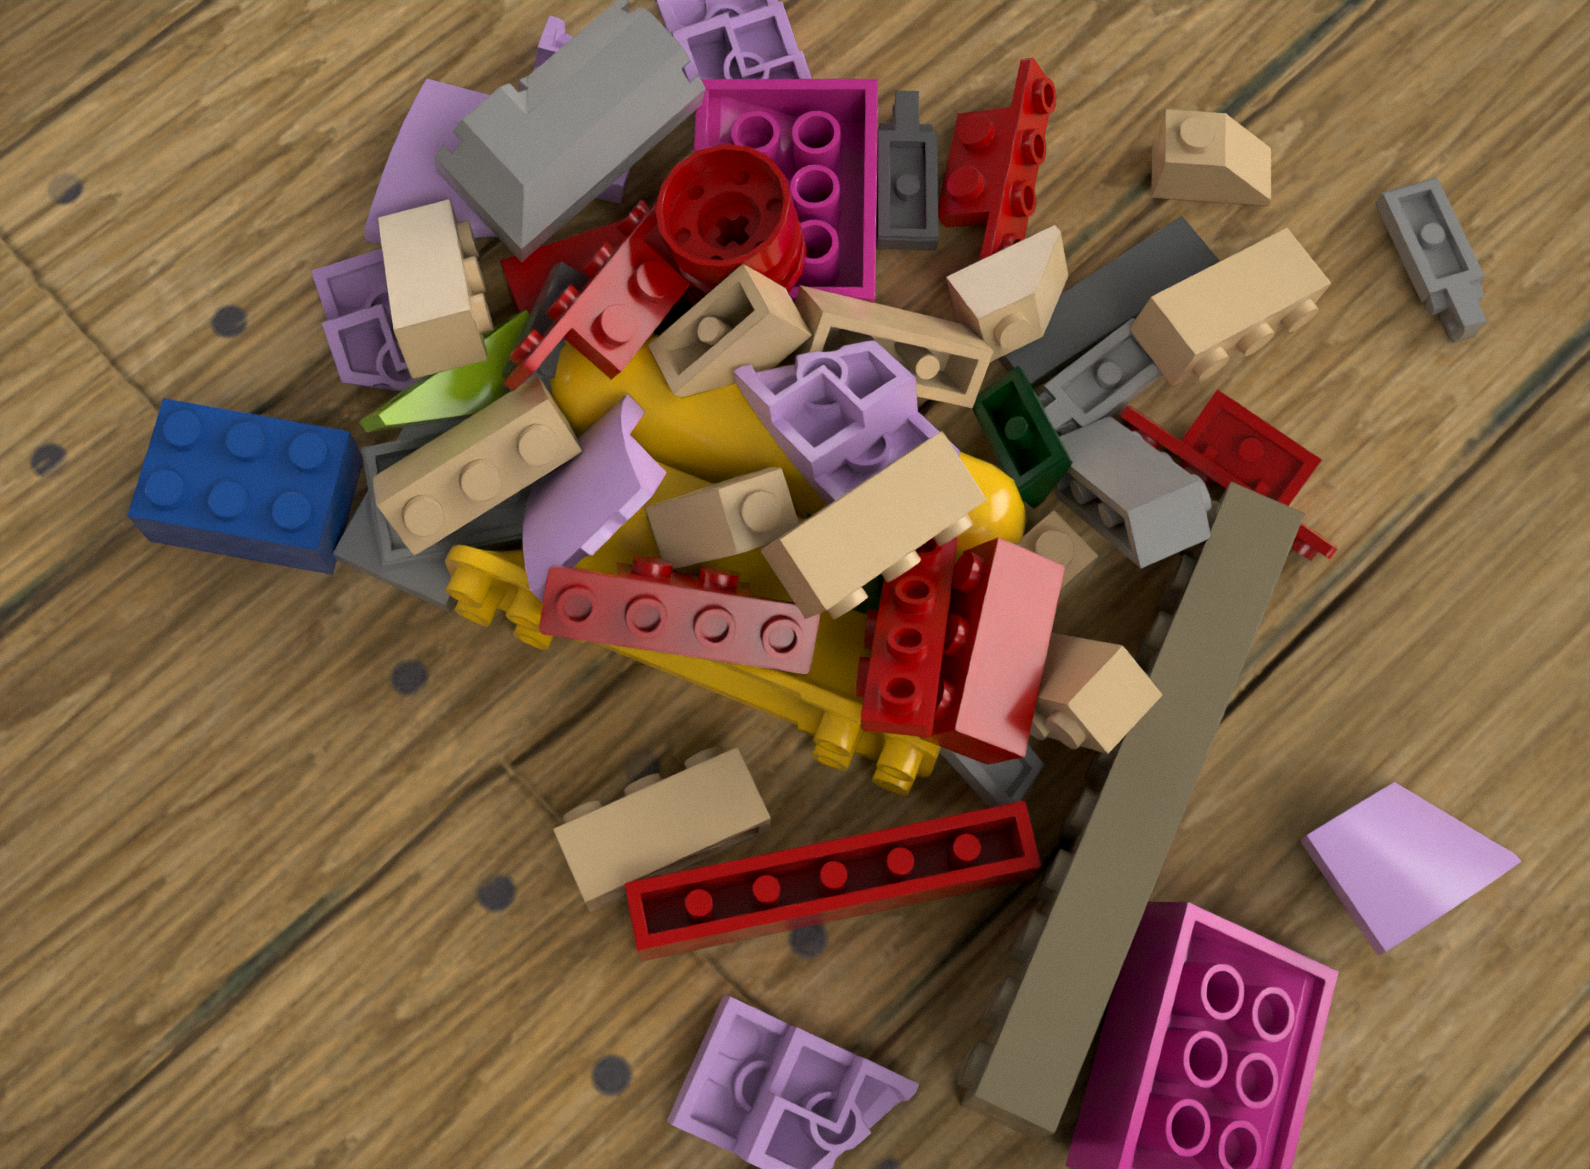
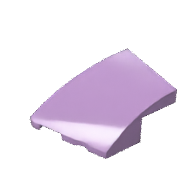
M655 0L665 28L681 44L691 61L682 68L689 83L698 75L700 79H812L803 51L798 50L782 1Z
M430 79L425 80L402 124L382 173L365 225V241L381 243L378 217L448 199L451 200L458 223L469 220L475 238L497 237L438 174L435 163V155L443 144L451 153L454 152L461 142L453 133L454 129L466 115L490 95Z
M382 248L311 271L328 320L323 322L322 326L342 383L402 392L422 378L412 379L393 330Z
M875 340L845 345L834 352L815 351L796 355L794 365L755 372L750 364L741 366L733 371L735 383L770 435L827 505L918 444L939 433L918 412L915 376ZM951 443V445L960 457L959 449Z
M628 393L577 438L583 452L536 480L532 486L526 502L523 519V553L530 591L542 603L549 567L559 565L573 568L585 556H592L652 497L667 473L630 435L645 411Z
M1396 782L1361 801L1300 840L1377 955L1383 954L1522 862L1513 852Z
M723 994L667 1122L724 1148L761 1169H831L837 1157L845 1150L854 1149L870 1135V1128L900 1101H908L916 1093L919 1084Z

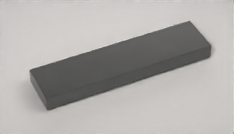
M1181 216L1060 295L1043 337L998 358V360L1008 372L1019 365L1024 370L1034 389L1078 360L1131 318L1136 320L1151 296L1218 263L1219 259Z

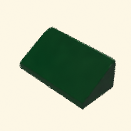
M1018 365L978 393L972 410L1005 474L1014 480L1022 500L1035 509L1045 501L1073 461L1024 370Z

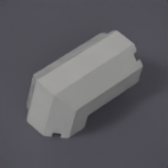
M628 0L615 1L527 77L519 79V92L510 83L499 87L466 115L454 129L453 133L461 140L454 152L451 153L443 144L435 155L438 174L521 262L702 105L706 88L699 75L689 83L682 71V68L691 62L684 48L649 10L638 6L634 11L628 13L630 5Z

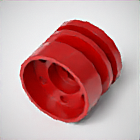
M720 144L697 150L675 165L660 186L655 212L660 235L669 254L673 258L677 271L691 283L688 291L694 299L699 302L742 264L747 265L786 288L789 294L803 273L807 248L786 177L771 157L750 146Z

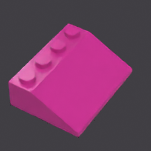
M701 79L706 90L702 105L696 109L694 152L720 144L750 146L771 157L786 177L807 248L803 273L789 292L792 301L795 303L801 285L876 303L878 79ZM688 291V303L696 305L698 302Z
M1148 902L1112 991L1065 1166L1072 1169H1292L1339 971L1189 902Z

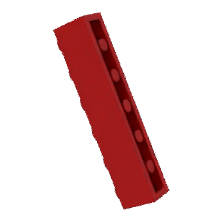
M1020 801L624 884L636 948L642 962L1029 881L1042 866L1026 802Z

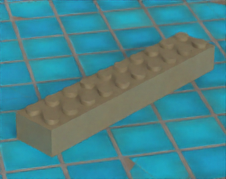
M1231 482L1218 502L1211 499V509L1206 512L1211 538L1179 552L1183 557L1174 575H1170L1156 606V609L1160 610L1151 630L1148 629L1134 658L1162 693V696L1109 754L1095 751L1085 779L1094 782L1093 789L1086 787L1079 802L1075 801L1060 834V838L1070 842L1068 849L1065 851L1060 848L1054 861L1049 862L1035 893L1036 898L1045 902L1041 913L1033 911L1029 921L1023 923L1009 955L1010 959L1019 963L1014 977L1007 974L1003 983H998L984 1014L983 1021L993 1025L987 1042L980 1039L976 1047H971L957 1078L956 1084L966 1088L960 1105L1034 1140L1055 1134L1305 513Z

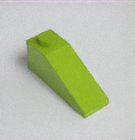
M525 310L503 319L493 327L494 331L483 334L487 360L423 376L359 423L366 432L463 420L503 397L508 392L502 389L503 382L506 379L502 376V373L509 360L508 357L512 353L525 326L529 313Z

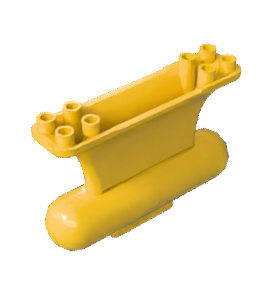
M652 333L625 368L612 380L565 340V346L562 348L558 359L555 378H550L549 383L552 397L571 424L575 435L579 438L628 393L645 411L630 435L667 472L652 497L592 556H585L573 568L616 574L617 562L632 564L634 556L660 558L644 507L765 467L782 468L799 524L805 521L807 513L814 515L826 507L827 504L810 486L773 439L736 383L682 398L672 393L648 346L660 335ZM789 355L774 368L794 365L795 361ZM960 452V459L987 500L967 514L973 525L957 536L956 562L963 554V551L998 537L1019 545L1024 536L1027 521L1023 500L1014 480L995 465ZM460 544L452 546L445 559V565L451 576L445 592L458 600L454 611L475 624L488 627L497 609L506 612L505 615L509 620L517 624L513 632L517 639L537 649L548 650L554 636L544 635L539 631L543 603L530 591L525 570L523 548L497 552ZM767 545L740 554L672 569V571L699 575L701 566L730 569L740 573L739 581L749 583L753 596L794 602L760 551ZM850 610L834 620L828 611L820 613L811 669L806 674L591 642L797 725L798 731L814 737L813 741L816 745L811 754L812 758L830 768L847 771L854 753L877 762V769L872 779L873 783L898 795H909L916 776L927 778L931 775L941 750L940 746L924 741L918 736L870 732L861 729L860 720L864 698H856L857 670L860 656L871 657L872 650L864 649L867 614ZM576 640V641L581 642V643H585V642H586V641H583V640Z

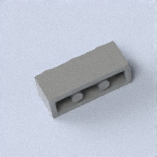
M1108 416L1060 437L1073 463L1054 487L1056 497L1139 568L1148 566L1211 538L1206 512L1211 509V499L1202 479L1196 474L1191 475L1178 466L1166 452H1159L1149 445L1138 432H1131L1111 416Z

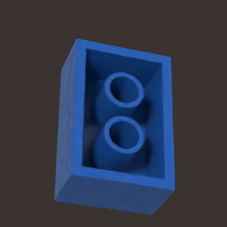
M163 398L128 517L150 542L333 575L337 560L332 553L345 532L363 465V457L350 431Z

